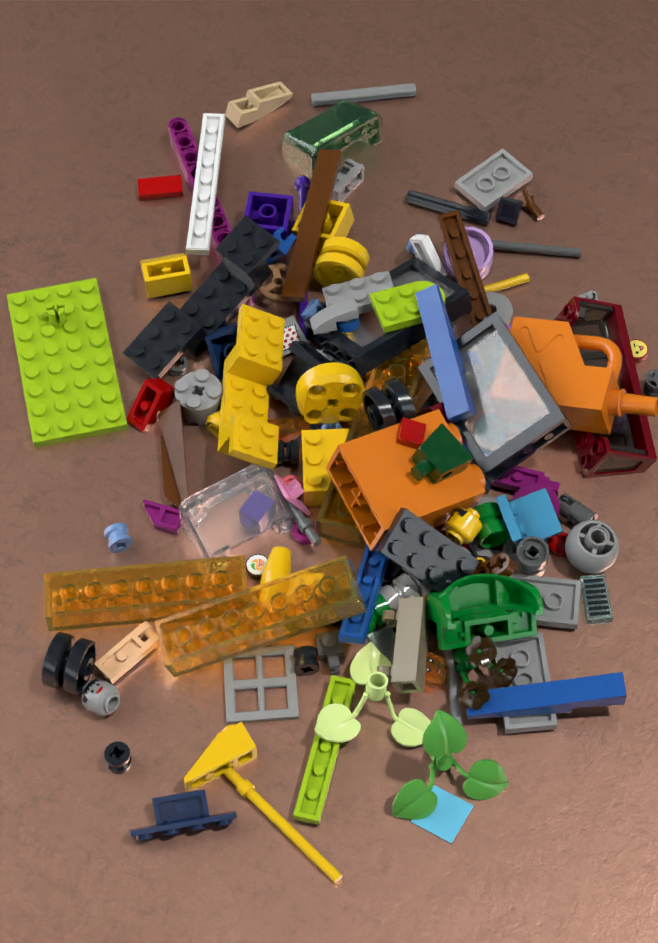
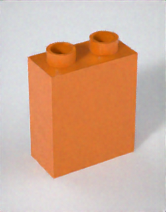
M439 409L411 419L427 424L424 441L443 423L462 444V437L458 428L452 423L447 424ZM400 423L339 444L328 462L326 470L370 551L378 549L401 508L408 509L432 527L446 523L458 508L474 509L486 492L485 477L479 466L469 464L464 471L437 484L432 483L427 476L421 480H416L411 474V468L416 465L412 457L417 449L396 443Z

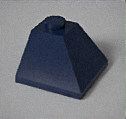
M238 322L220 327L204 336L215 376L219 381L223 380L224 360L236 345Z

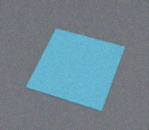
M434 785L431 791L436 794L438 799L436 809L427 818L411 820V822L452 844L474 805Z

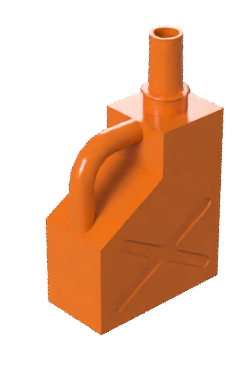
M514 317L510 331L573 427L569 430L610 435L615 416L622 417L624 414L658 416V397L626 393L625 389H619L617 381L622 366V354L619 347L610 339L573 334L569 322ZM505 345L490 394L491 402L501 422L533 425L550 412ZM579 349L596 350L605 353L608 358L606 368L584 365Z

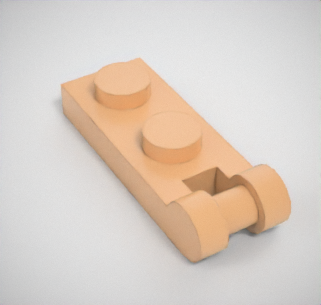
M145 621L95 662V669L113 684L153 649L160 647L165 638L159 632H154L152 630L153 626ZM146 637L148 640L143 642L141 638Z

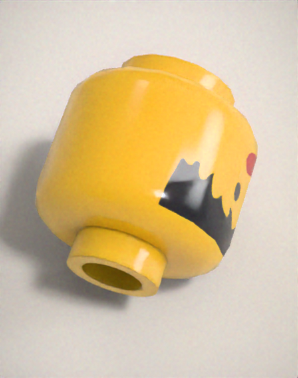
M472 508L456 509L445 523L446 536L456 541L458 545L470 544L482 529L479 513Z

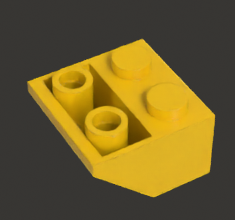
M185 253L140 260L148 298L192 290L191 273Z

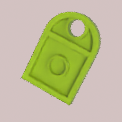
M416 281L370 293V302L383 332L387 333L423 323L415 293L435 284L428 281ZM439 287L445 304V294L443 290Z

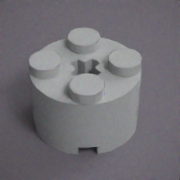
M199 369L184 375L176 381L175 399L176 401L180 400L182 420L188 424L190 422L198 423V426H205L206 418L221 410L222 385L218 378L209 373L208 370Z

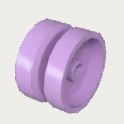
M465 227L481 280H483L489 274L492 267L493 244L490 237L483 230L476 227ZM444 243L443 266L447 275L457 282Z

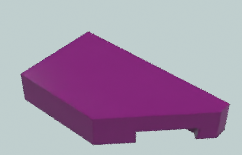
M144 499L143 507L154 528L178 536L186 518V512Z

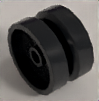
M396 378L384 382L381 389L373 387L362 393L363 406L375 432L400 423L403 417L408 419L417 417L408 391Z
M59 631L52 639L42 668L43 685L55 689L63 686L65 692L80 696L84 686L89 683L94 670L97 656L96 642L85 638H80L76 641L75 636Z

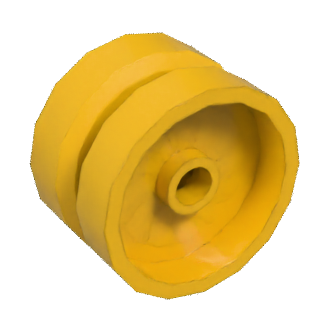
M331 237L325 240L321 247L319 258L316 260L313 268V275L323 287L351 281L354 278H362L370 262V255L360 243L352 239Z

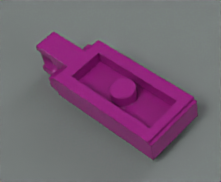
M521 466L514 467L493 483L491 482L492 486L515 492L530 483H541L549 486L555 491L557 497L560 491V483L551 481L549 477L545 476L544 472Z

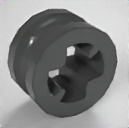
M181 355L168 370L172 376H182L188 370L187 358ZM176 362H180L179 368H174Z

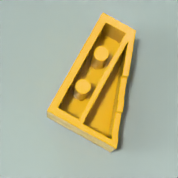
M350 428L301 430L304 505L306 507L329 506L335 484L327 472L326 466L338 445L350 441Z

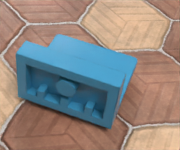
M545 488L508 502L505 494L496 497L516 550L520 541L526 537L534 536L545 540L563 532Z

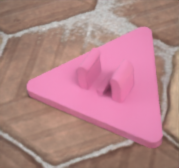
M275 474L274 478L283 496L306 515L310 516L312 513L298 498L304 492L301 488L302 485L296 479L286 485L279 475Z

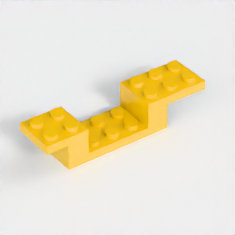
M242 304L238 313L236 345L224 360L217 452L273 470L277 465L279 426L268 423L269 391L266 387L273 384L282 372L285 319Z

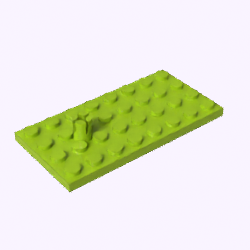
M97 278L7 294L34 448L128 430Z

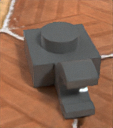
M340 630L315 634L319 661L327 660L330 675L340 673L339 657H344L343 643L339 642L338 639Z

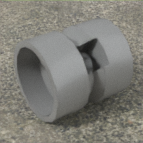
M405 573L392 580L391 586L386 584L381 587L379 593L387 601L391 610L398 611L400 598H408L414 595L421 597L417 585Z

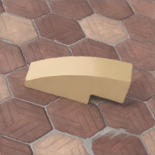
M281 81L247 90L246 97L228 102L225 116L237 128L248 125L282 106L292 98L293 93Z

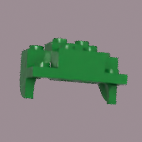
M469 575L456 580L442 592L428 594L429 619L437 623L438 648L440 650L466 647L471 644V639L474 636L490 637L493 642L536 636V616L544 615L542 598L534 585L524 580H516L503 575Z

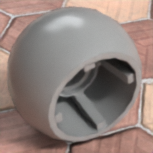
M587 520L578 523L568 533L565 541V552L569 562L577 570L587 574H597L606 571L614 564L619 554V540L615 531L606 523L598 520Z

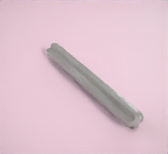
M414 83L313 93L311 94V102L313 106L409 97L416 95V86Z

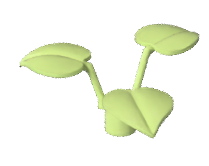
M370 642L357 653L350 666V676L353 681L358 685H366L363 697L355 711L351 714L349 708L345 705L330 704L320 711L314 731L319 737L330 742L343 743L354 739L361 729V725L355 717L359 714L368 698L372 701L386 699L391 718L395 721L391 727V734L403 746L417 747L423 745V734L431 721L423 713L413 708H404L400 711L399 716H396L390 699L391 693L387 691L388 678L384 673L377 671V666L386 665L392 667V664Z

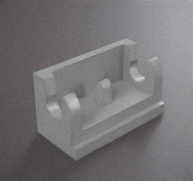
M351 159L344 161L347 165H344L337 174L331 200L343 202L364 180L363 164H358Z

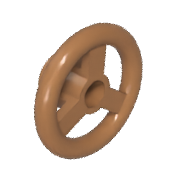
M269 265L273 272L272 281L267 286L263 287L262 284L257 289L263 297L272 301H282L281 294L285 279L280 275V270L287 272L289 265Z

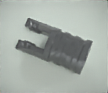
M565 493L559 497V515L572 524L577 525L583 521L598 519L596 512H593L573 497Z

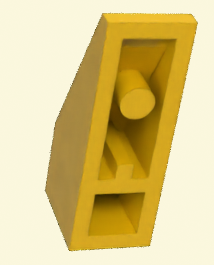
M242 722L236 725H228L217 734L183 778L186 792L194 791L223 776L230 767L235 770L257 758L256 745Z

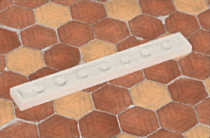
M203 113L186 254L209 255L225 114Z

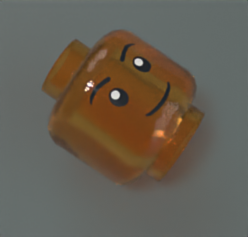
M427 652L424 686L436 688L438 684L443 685L449 666L445 665V658Z

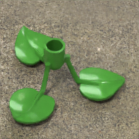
M437 710L422 738L423 748L432 760V763L429 765V784L426 786L425 782L421 779L407 782L394 799L392 814L397 818L419 820L427 818L434 812L438 799L431 790L434 787L436 769L445 771L454 766L463 777L467 778L463 783V791L467 796L476 800H486L497 796L507 787L509 780L501 765L491 759L479 760L471 766L469 773L464 771L453 758L452 753H459L465 748L467 744L466 731L453 716L442 710Z

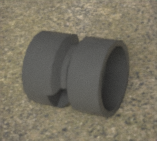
M534 536L526 537L520 541L517 546L515 560L516 570L519 574L542 576L545 573L549 557L547 543L543 539Z

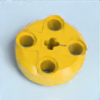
M336 362L324 363L309 369L300 377L296 385V402L300 413L304 416V420L309 424L350 422L357 418L358 411L363 406L362 393L365 391L362 378L353 367Z

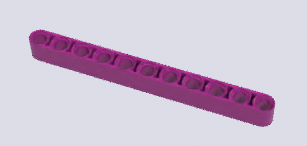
M176 117L168 123L170 142L193 197L199 149L187 121L184 118ZM216 194L211 244L220 264L222 259L215 249L232 230ZM255 293L248 299L245 305L254 306L256 302Z

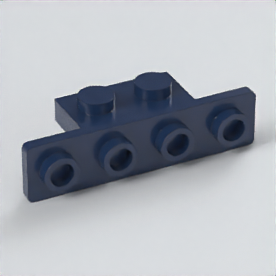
M205 789L152 798L156 825L130 829V836H136L137 840L152 838V833L163 831V835L179 833V828L189 826L190 831L204 829L206 828L205 823L215 821L216 826L231 824L232 818H237L236 811L209 815Z

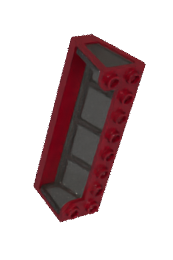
M573 296L553 320L569 322L573 334L599 336L614 342L622 354V366L617 381L619 389H625L626 393L642 395L622 305ZM579 349L584 365L606 368L608 358L605 353L596 350ZM624 414L622 417L615 416L610 435L573 430L583 478L645 473L657 461L648 417L645 415Z

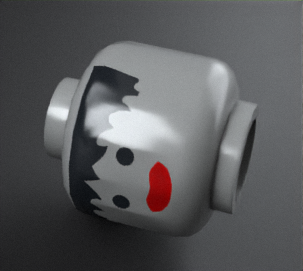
M96 678L84 686L81 700L87 710L99 716H106L115 712L119 707L120 694L115 685Z

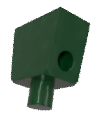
M442 423L413 455L412 460L416 465L411 468V474L416 480H421L427 476L432 483L437 484L464 471L474 458Z

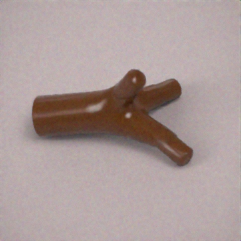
M523 187L522 191L526 204H523L522 208L529 210L537 221L543 219L545 215L534 202V196H530L526 187Z

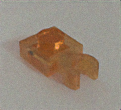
M303 415L291 419L289 417L268 420V423L279 426V438L286 437L288 434L294 433L295 430L310 429L309 423L304 420Z

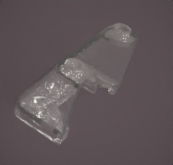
M252 464L189 496L179 506L182 529L210 571L215 568L224 567L229 562L231 550L270 529L275 534H287L295 525V519L268 468L257 464Z

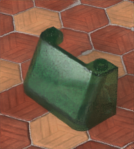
M340 101L337 105L285 132L282 139V150L312 180L320 149L342 151L359 140L364 144L369 142L373 147L382 142V117L376 111L353 101Z

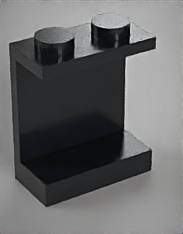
M292 341L288 348L295 354L279 384H270L266 389L273 394L272 397L275 400L285 403L291 413L301 416L302 414L296 402V385L298 380L309 369L320 364L332 362L307 342Z

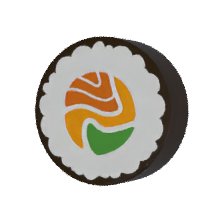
M262 554L250 556L246 561L247 575L252 579L261 580V575L268 558Z

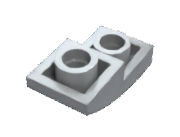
M354 298L335 303L312 316L310 324L313 333L327 334L330 331L337 330L336 322H348L359 318Z

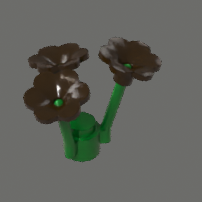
M474 636L471 639V644L458 648L454 654V660L457 664L455 669L460 673L466 685L465 688L458 692L461 705L465 709L479 710L482 708L483 703L490 700L488 685L485 682L477 683L476 681H470L465 670H472L479 665L491 669V676L494 678L493 684L498 688L501 686L509 687L512 679L517 676L518 670L515 667V659L511 657L507 659L500 658L497 663H491L492 659L497 656V649L493 647L494 642L490 637Z

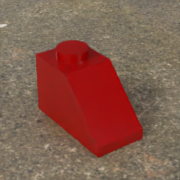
M161 378L145 379L126 420L142 432H146L158 420V413L171 405L175 397V388Z

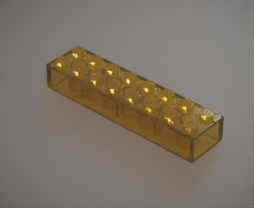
M245 555L44 573L45 619L49 632L138 624L145 621L149 623L250 613Z
M344 555L157 620L155 625L164 667L174 677H178L366 612L355 568L348 556Z

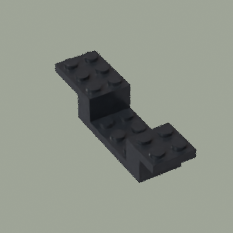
M245 215L216 247L215 250L222 259V262L180 309L168 301L124 350L123 354L153 379L162 378L186 350L197 358L207 347L204 336L225 326L239 311L241 305L245 304L272 274L266 260L281 244L280 241Z

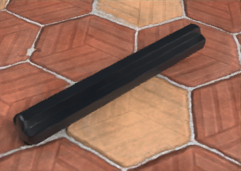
M409 190L406 196L408 203L445 214L459 210L463 219L483 225H488L491 219L490 212L414 190Z

